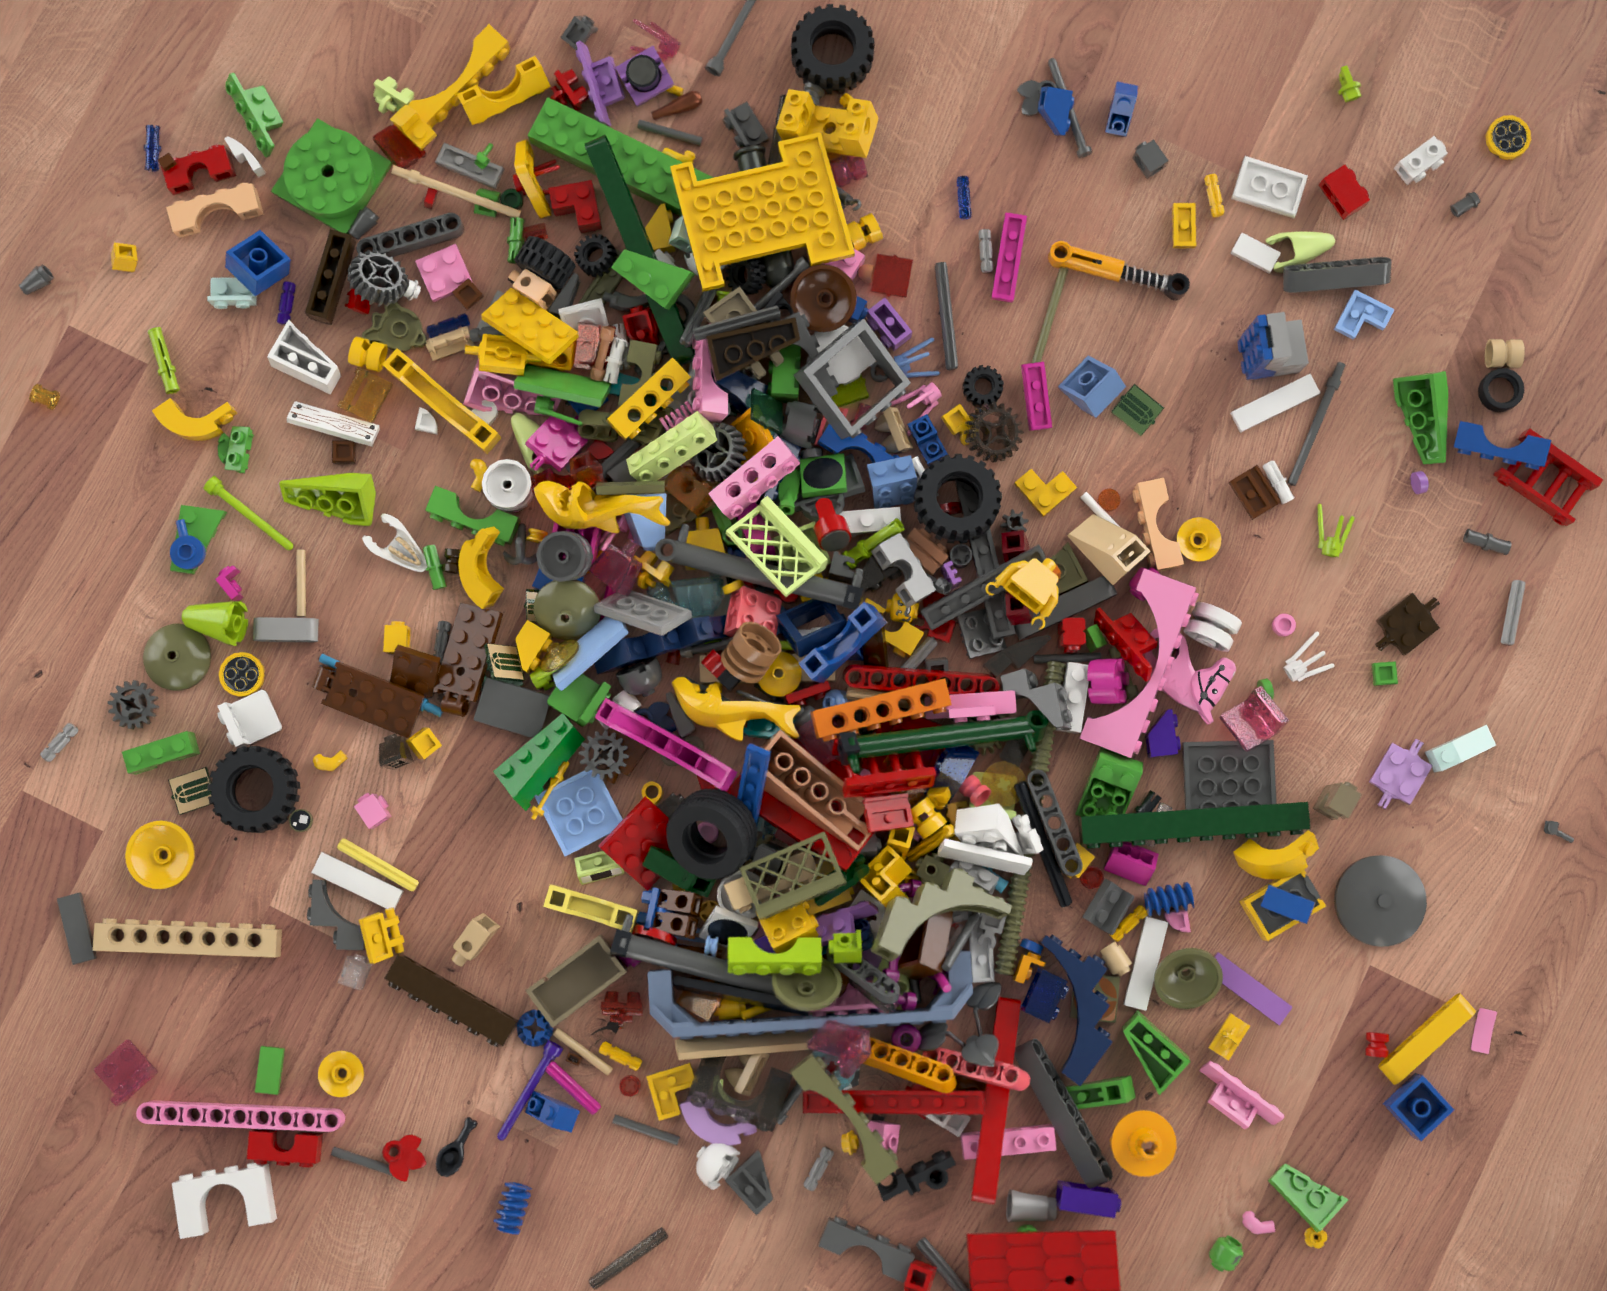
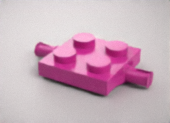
M550 416L525 443L537 456L530 463V467H534L533 470L537 471L545 463L561 472L583 449L588 439L582 438L576 430L578 425Z

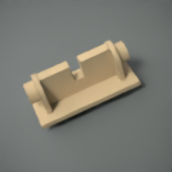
M468 326L426 340V346L433 361L465 350V345L474 346L470 338Z

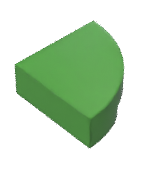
M225 433L218 440V457L223 464L226 463L230 438Z

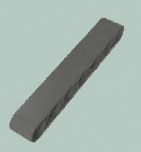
M1032 1039L1015 1047L1014 1055L1019 1066L1029 1074V1084L1086 1186L1092 1189L1111 1181L1113 1174L1107 1160L1040 1041Z

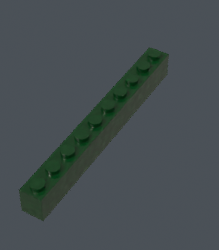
M1308 802L1078 817L1080 845L1086 844V849L1100 848V843H1109V847L1123 846V842L1131 841L1132 846L1146 845L1145 840H1154V844L1168 843V839L1177 838V843L1191 842L1190 837H1199L1200 841L1213 840V836L1222 835V840L1236 839V834H1245V838L1259 837L1258 833L1267 832V837L1281 836V831H1290V835L1304 834V830L1311 829Z

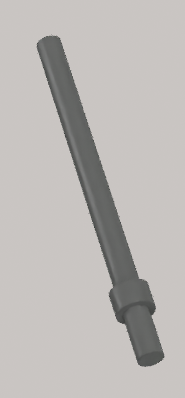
M1337 362L1332 377H1329L1325 385L1327 389L1287 482L1292 486H1296L1332 397L1340 387V378L1346 366L1342 362Z

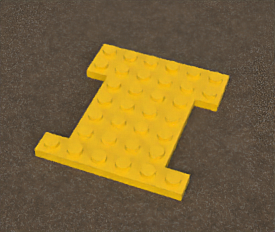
M821 132L779 141L778 148L782 159L780 163L697 181L692 161L670 166L703 292L724 287L720 266L805 246L811 267L855 256Z

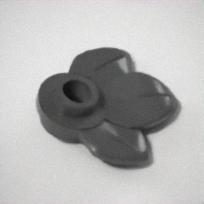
M1029 80L1022 83L1017 88V92L1025 97L1022 105V114L1032 116L1039 113L1038 106L1041 88L1047 86L1057 88L1056 84L1049 80L1040 83Z

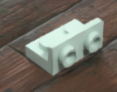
M211 278L210 296H207V301L217 309H226L228 306L247 309L250 308V305H257V296H254L237 278Z

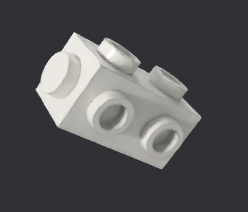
M1433 136L1399 161L1394 169L1407 185L1412 181L1418 183L1427 175L1425 173L1427 170L1432 168L1434 171L1444 163L1442 159L1447 155L1446 147L1442 141L1437 140Z

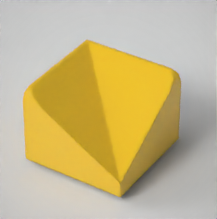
M114 242L111 251L112 269L134 272L138 261L136 245Z

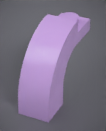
M703 1095L680 1103L683 1116L692 1131L700 1138L713 1144L722 1143L728 1146L740 1144V1133L747 1136L757 1132L756 1128L760 1127L758 1116L733 1124H724L716 1121L709 1114Z

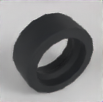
M1498 368L1491 371L1481 380L1478 387V396L1481 403L1487 409L1494 412H1505L1512 409L1522 400L1525 392L1521 376L1508 368ZM1504 378L1511 383L1514 394L1510 401L1500 403L1491 397L1489 385L1494 379Z

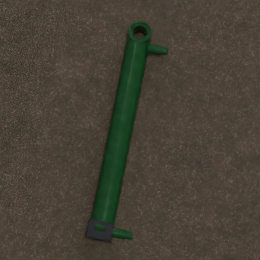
M1033 710L1027 716L856 736L855 731L839 733L837 751L841 764L850 765L854 774L860 772L858 759L1017 739H1024L1029 751L1035 752V742L1043 739L1049 720L1041 711Z

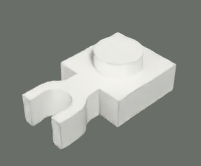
M1025 814L1022 817L1017 815L1012 818L1015 827L1018 829V832L1015 834L1023 854H1037L1044 850L1036 829H1031L1028 815Z

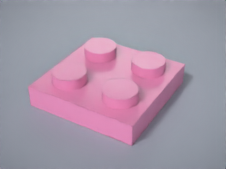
M456 244L415 261L433 302L452 295V291L468 278L472 281Z

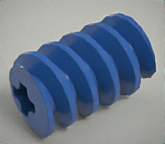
M1184 882L1183 887L1177 883L1174 885V889L1170 885H1166L1165 891L1161 886H1158L1156 892L1152 888H1148L1147 894L1144 892V901L1149 917H1152L1153 910L1156 911L1158 916L1161 915L1162 908L1165 909L1167 914H1170V907H1173L1176 913L1179 912L1180 905H1182L1185 911H1188V904H1191L1194 908L1193 892L1188 882Z
M505 1182L504 1185L509 1188V1191H502L501 1194L507 1199L499 1201V1204L504 1206V1209L496 1210V1213L501 1215V1218H495L493 1221L499 1225L496 1227L497 1230L517 1235L520 1234L521 1230L516 1226L523 1224V1220L519 1217H524L526 1214L522 1208L528 1207L529 1204L524 1199L531 1197V1193L527 1190L532 1188L516 1182Z

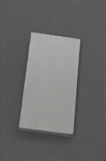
M626 588L619 590L594 605V613L661 636L692 618V612L689 609Z

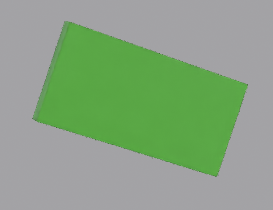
M529 364L525 365L524 376L518 375L514 381V388L596 407L602 406L612 386V383L603 380L596 381L589 377Z

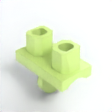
M389 76L383 81L377 79L374 82L375 91L373 96L376 97L375 101L380 104L379 111L383 114L388 110L393 113L395 111L398 112L405 104L408 105L414 100V93L408 88H404L400 93L396 91L397 83Z

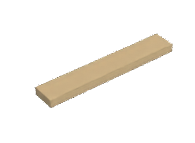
M809 1029L807 1032H795V1030L778 1034L766 1032L761 1035L741 1034L740 1036L732 1037L717 1036L714 1038L676 1039L675 1048L678 1059L685 1060L815 1049V1041L811 1029Z

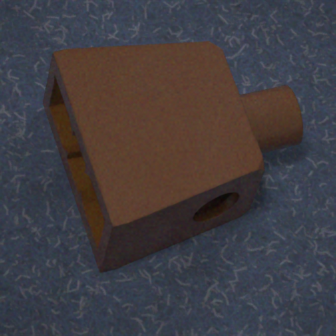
M609 727L608 736L615 732L617 734L616 740L624 739L621 746H628L624 754L629 755V758L623 759L627 766H620L619 769L621 773L630 776L649 747ZM605 740L604 745H608L612 741ZM618 749L614 753V760L616 761V763L619 759ZM602 750L600 760H608L607 754L609 750L606 752ZM613 772L612 779L606 774L604 780L615 785L619 774Z

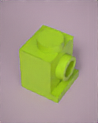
M856 930V933H833V940H829V954H834V963H862L861 930Z

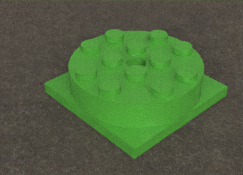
M317 118L309 132L299 138L290 148L285 159L283 173L271 192L332 229L349 234L348 231L352 227L359 210H363L367 206L393 163L364 146L352 134L335 129ZM334 171L332 176L325 177L326 174L324 172Z

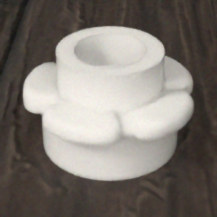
M408 279L407 288L403 296L411 301L413 298L416 299L418 297L421 286H418L417 280L412 281Z

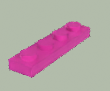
M1005 212L992 300L1010 303L1014 301L1027 221L1026 215Z

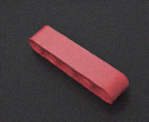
M939 1047L935 1050L923 1051L922 1056L935 1060L938 1055L937 1061L950 1066L956 1076L1016 1091L1025 1090L1030 1083L1029 1074L1014 1065L995 1061L994 1067L977 1065L976 1071L973 1072L976 1065L965 1061L961 1052ZM997 1069V1074L993 1077L994 1071ZM1018 1074L1017 1080L1013 1082L1014 1076Z

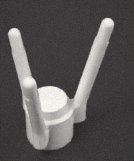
M1315 632L1290 659L1285 661L1287 665L1283 669L1292 682L1296 680L1300 682L1307 677L1334 667V664L1331 663L1306 672V667L1324 656L1325 651L1318 653L1304 663L1300 659L1296 661L1318 637L1319 632Z

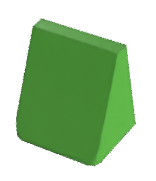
M480 188L476 191V195L499 203L501 192ZM477 204L474 207V213L496 217L497 211Z
M1097 624L1083 631L1086 633V645L1090 653L1107 644Z

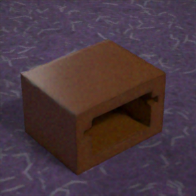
M170 153L158 159L165 172L177 165Z
M569 1052L565 1061L579 1066L583 1057Z

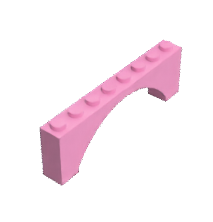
M1146 569L1143 570L1136 590L1142 592L1148 601L1158 627L1159 654L1155 670L1142 692L1129 704L1106 716L1098 718L1089 716L1080 739L1132 758L1133 754L1138 755L1142 742L1139 741L1141 733L1146 734L1150 721L1147 720L1150 711L1154 713L1158 700L1155 699L1158 690H1163L1166 678H1163L1166 669H1171L1174 657L1171 654L1173 649H1178L1183 636L1179 635L1182 627H1187L1191 617L1187 612L1190 605L1195 606L1199 596L1195 592L1196 587Z

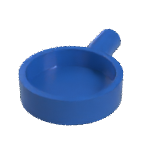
M184 519L177 520L176 526L179 538L171 545L170 557L176 566L185 570H192L203 563L206 556L205 546L199 539L188 535Z

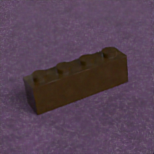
M331 229L329 231L305 310V314L310 320L329 325L333 323L357 243L350 234Z

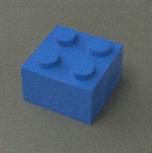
M259 230L226 251L225 268L254 296H257L289 275L291 259Z
M1418 1073L1413 1074L1382 1103L1409 1134L1419 1141H1422L1454 1111L1452 1106L1423 1075Z

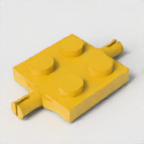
M483 333L482 342L479 346L465 345V354L478 355L479 371L524 376V368L527 361L541 363L540 358L528 352V350L507 336Z

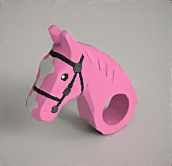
M1158 628L1150 633L1154 639L1159 638ZM1183 636L1179 648L1176 649V657L1171 669H1166L1163 678H1166V682L1162 691L1180 705L1198 712L1208 725L1214 722L1211 710L1221 699L1235 674L1236 666L1232 660L1221 658L1212 667L1195 671L1189 657L1186 639ZM1151 650L1143 654V656L1152 666V677L1157 659Z

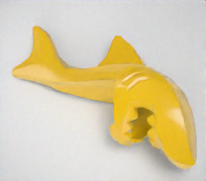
M543 481L534 488L535 497L543 511L555 523L568 529H586L594 526L604 531L619 533L620 530L616 516L628 512L642 515L660 525H670V521L659 510L663 502L661 496L596 495L587 484L579 481L572 486L571 490L551 481Z
M677 677L672 681L674 691L684 713L700 726L717 728L729 738L742 742L743 727L746 721L751 719H767L774 722L788 736L795 739L799 738V734L793 724V719L801 710L800 705H781L756 701H722L720 694L722 693V683L715 681L706 689L707 693L701 694L700 686L692 683L685 677Z

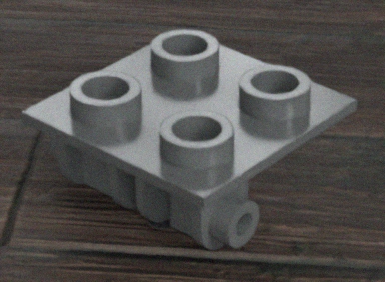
M985 609L957 616L958 621L956 623L959 624L962 633L960 636H963L962 643H965L966 656L969 659L1007 649L1004 637L992 639Z

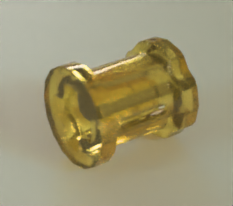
M35 384L30 392L29 400L32 403L38 402L46 405L48 409L53 410L59 402L60 393L56 390L49 391L44 389L42 385Z

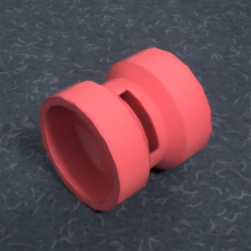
M975 775L967 777L959 788V792L963 796L969 797L970 802L976 807L982 805L991 794V790L986 785H981L980 780Z

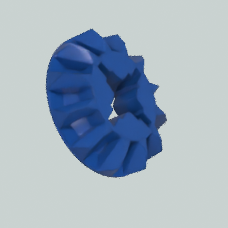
M530 1010L524 1013L516 1026L518 1037L524 1044L531 1047L545 1044L553 1033V1028L540 1010ZM535 1018H537V1026L544 1030L537 1031L533 1038L532 1030L525 1028V1026L533 1025Z

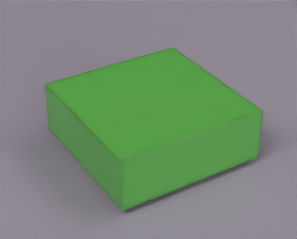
M1396 661L1372 663L1374 686L1398 684Z

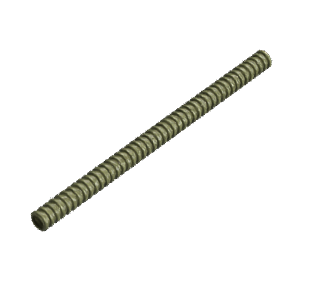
M1056 661L1047 662L1048 669L1045 671L1047 676L1044 677L1046 683H1043V686L1051 683L1061 685L1065 680L1063 676H1065L1066 672H1064V669H1066L1067 665ZM1050 721L1048 722L1043 739L1035 743L1036 751L1031 753L1033 755V759H1030L1032 765L1029 766L1031 772L1034 770H1042L1045 773L1049 772L1047 766L1050 765L1048 760L1052 756L1050 755V751L1053 750L1051 744H1054L1052 738L1055 737L1053 731L1056 730V727ZM1036 774L1031 777V783L1039 787L1043 784V779L1040 775ZM1041 796L1039 802L1040 805L1043 807V803L1041 802L1042 800H1044V796ZM1024 854L1025 857H1029V858H1032V855H1033V856L1035 855V854ZM1030 869L1025 875L1013 873V877H1010L1012 883L1009 884L1011 889L1007 893L1009 898L1006 901L1012 905L1010 914L1006 916L1003 933L1000 934L1002 940H999L1001 947H998L1000 953L997 954L999 959L995 963L997 968L994 969L998 974L1009 976L1015 974L1013 968H1016L1014 961H1017L1015 955L1018 954L1016 949L1020 945L1018 940L1021 939L1019 933L1022 932L1020 925L1023 926L1021 919H1024L1022 913L1025 912V908L1023 907L1027 903L1025 897H1028L1026 890H1029L1027 884L1030 883V880H1028L1029 876L1031 877Z

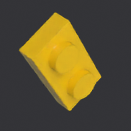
M1173 203L1172 205L1173 248L1196 247L1195 203Z

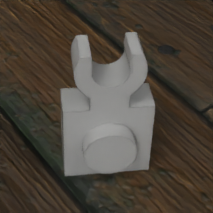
M983 914L979 928L985 929V932L979 937L980 945H982L983 939L988 937L992 941L990 948L995 947L996 936L994 934H1002L1006 916L999 920Z

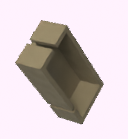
M603 935L596 937L548 973L546 976L549 980L544 977L526 990L552 1028L628 972V969L618 956L612 957L610 954L611 946Z

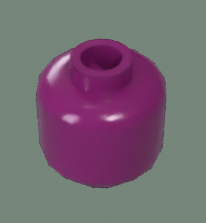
M903 1023L894 1028L891 1034V1042L894 1046L915 1052L921 1044V1035L915 1026Z

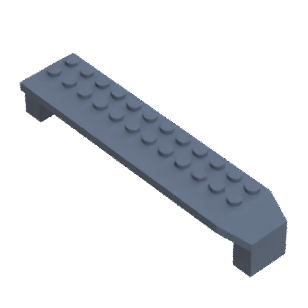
M961 950L951 970L946 971V979L952 987L950 992L945 993L941 989L926 1007L915 1008L914 1011L893 1009V1012L848 1013V1015H835L831 1013L818 1017L800 1015L753 1018L745 1021L738 1019L698 1022L675 1001L673 969L648 971L650 1015L672 1037H680V1040L694 1039L695 1036L714 1038L719 1034H726V1037L740 1036V1033L761 1035L765 1031H772V1034L786 1033V1030L807 1032L812 1028H818V1031L832 1030V1027L853 1029L858 1025H863L864 1028L878 1027V1024L899 1026L905 1022H909L910 1025L924 1024V1021L946 1023L947 1020L955 1018L973 994L971 956L969 950ZM946 951L945 959L947 958L950 951Z

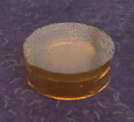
M1105 489L1099 494L1097 503L1106 512L1114 511L1120 504V495L1114 489Z

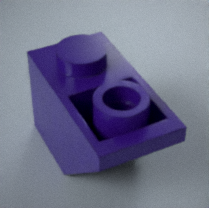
M1172 709L1164 711L1145 735L1148 758L1176 755L1178 750L1181 749L1180 738L1175 733V727H1178L1177 715L1173 714Z

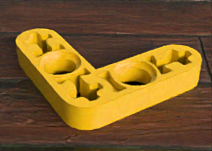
M528 139L517 142L514 163L517 176L538 217L543 219L551 216L550 205L533 173L534 152Z

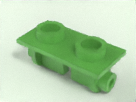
M232 426L225 470H235L243 474L245 470H248L250 455L246 453V450H251L254 434H252L253 430L250 427Z

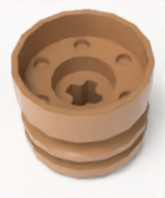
M745 622L739 627L733 636V640L729 642L722 652L721 660L724 667L736 678L744 682L756 683L763 678L770 665L781 652V644L774 633L765 626L754 622Z

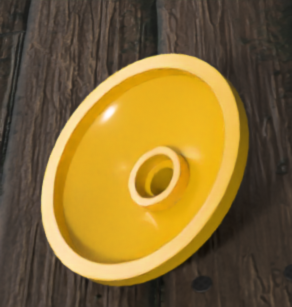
M153 821L141 826L129 839L125 852L126 865L132 877L141 885L152 889H166L179 884L191 871L195 858L194 845L189 834L179 825L169 821ZM163 851L168 853L166 859H163L161 856Z

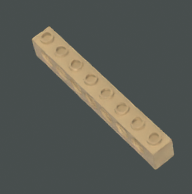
M103 918L102 923L94 924L93 951L281 957L282 929H275V925L261 924V928H253V924L239 923V928L230 927V923H216V927H207V922H193V926H185V921H171L170 925H162V920H148V924H139L137 919H125V923H117V919ZM119 929L124 932L122 941L116 938V933ZM141 930H144L147 934L144 942L139 939V932ZM164 931H167L170 935L167 943H164L161 939ZM187 931L192 934V941L189 944L184 941V934ZM210 932L215 935V942L212 945L206 940ZM232 933H235L238 937V942L234 946L229 942V937ZM254 934H258L261 938V942L257 947L252 944Z

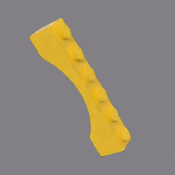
M488 24L474 38L470 60L460 77L446 90L425 99L412 100L408 106L416 110L420 118L433 130L432 127L438 121L442 122L453 106L456 107L461 103L457 96L458 93L475 85L478 86V81L483 76H488L499 60L503 61L508 56L511 50L508 41Z
M398 348L382 364L390 374L484 453L488 454L500 441L501 436L498 432L449 394Z

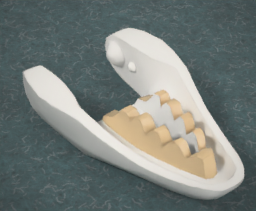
M383 513L381 515L382 522L393 526L397 534L385 548L378 547L376 542H372L371 536L364 535L362 539L367 548L374 554L417 572L425 571L427 568L425 556L409 532L398 519Z

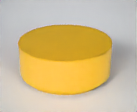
M736 580L721 588L724 595H728L745 584L741 580Z

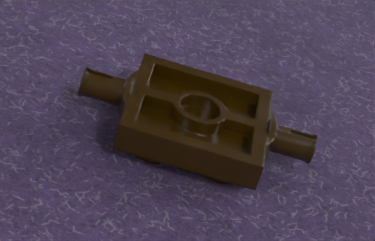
M1409 593L1376 620L1383 629L1385 637L1375 643V646L1382 651L1391 643L1397 647L1402 655H1407L1440 628L1430 611L1440 605V602L1433 597L1424 605L1414 593Z

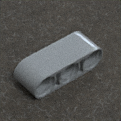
M254 618L253 641L318 642L319 619Z

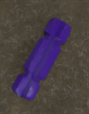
M285 281L282 286L283 293H281L279 304L280 313L277 315V322L281 325H286L291 318L289 314L292 313L293 293H295L296 285L293 282Z

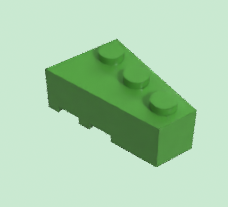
M625 249L611 267L668 310L671 309L695 276V273Z
M792 344L779 351L785 359L779 366L776 367L772 361H769V374H772V382H768V396H772V402L793 403V401H799V382L794 377V374L800 370L801 347Z
M1137 1010L1122 1026L1123 1032L1160 1095L1191 1061L1184 1051Z

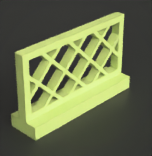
M768 496L760 501L759 506L726 530L727 536L785 597L817 572L820 574L826 569L828 559ZM760 514L765 519V525H753L752 518ZM738 529H749L748 539L738 538L734 532ZM751 530L765 531L764 540L751 539ZM767 531L778 532L780 534V541L767 540ZM750 544L764 545L763 555L754 554L750 550ZM766 545L780 546L779 556L766 555ZM782 547H792L796 551L795 557L782 556ZM765 560L779 561L778 570H769L765 566ZM782 561L795 562L794 572L781 571ZM798 563H807L812 568L807 573L797 572ZM781 576L794 577V583L786 588L780 582Z

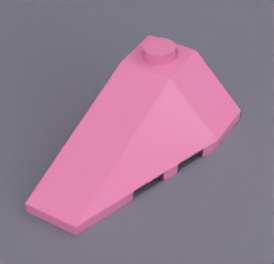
M479 359L477 360L463 405L483 412L492 411V407L482 405V401L487 400L493 402L498 411H505V413L513 414L514 411L526 412L530 415H543L534 413L537 396L543 395L515 389L514 381L518 375L479 371ZM551 398V401H555L554 412H556L561 399Z

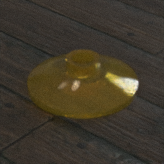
M574 639L551 644L547 649L548 652L541 660L540 668L542 671L552 672L566 665L578 652L579 643Z

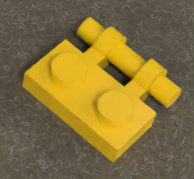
M394 907L385 909L387 917L385 919L381 912L359 919L369 963L375 964L393 957L391 947H394L396 954L404 952V937L400 935L398 927L400 921L398 915H395ZM388 927H389L390 933H391V938H390V939H389L388 932H387V928H388Z

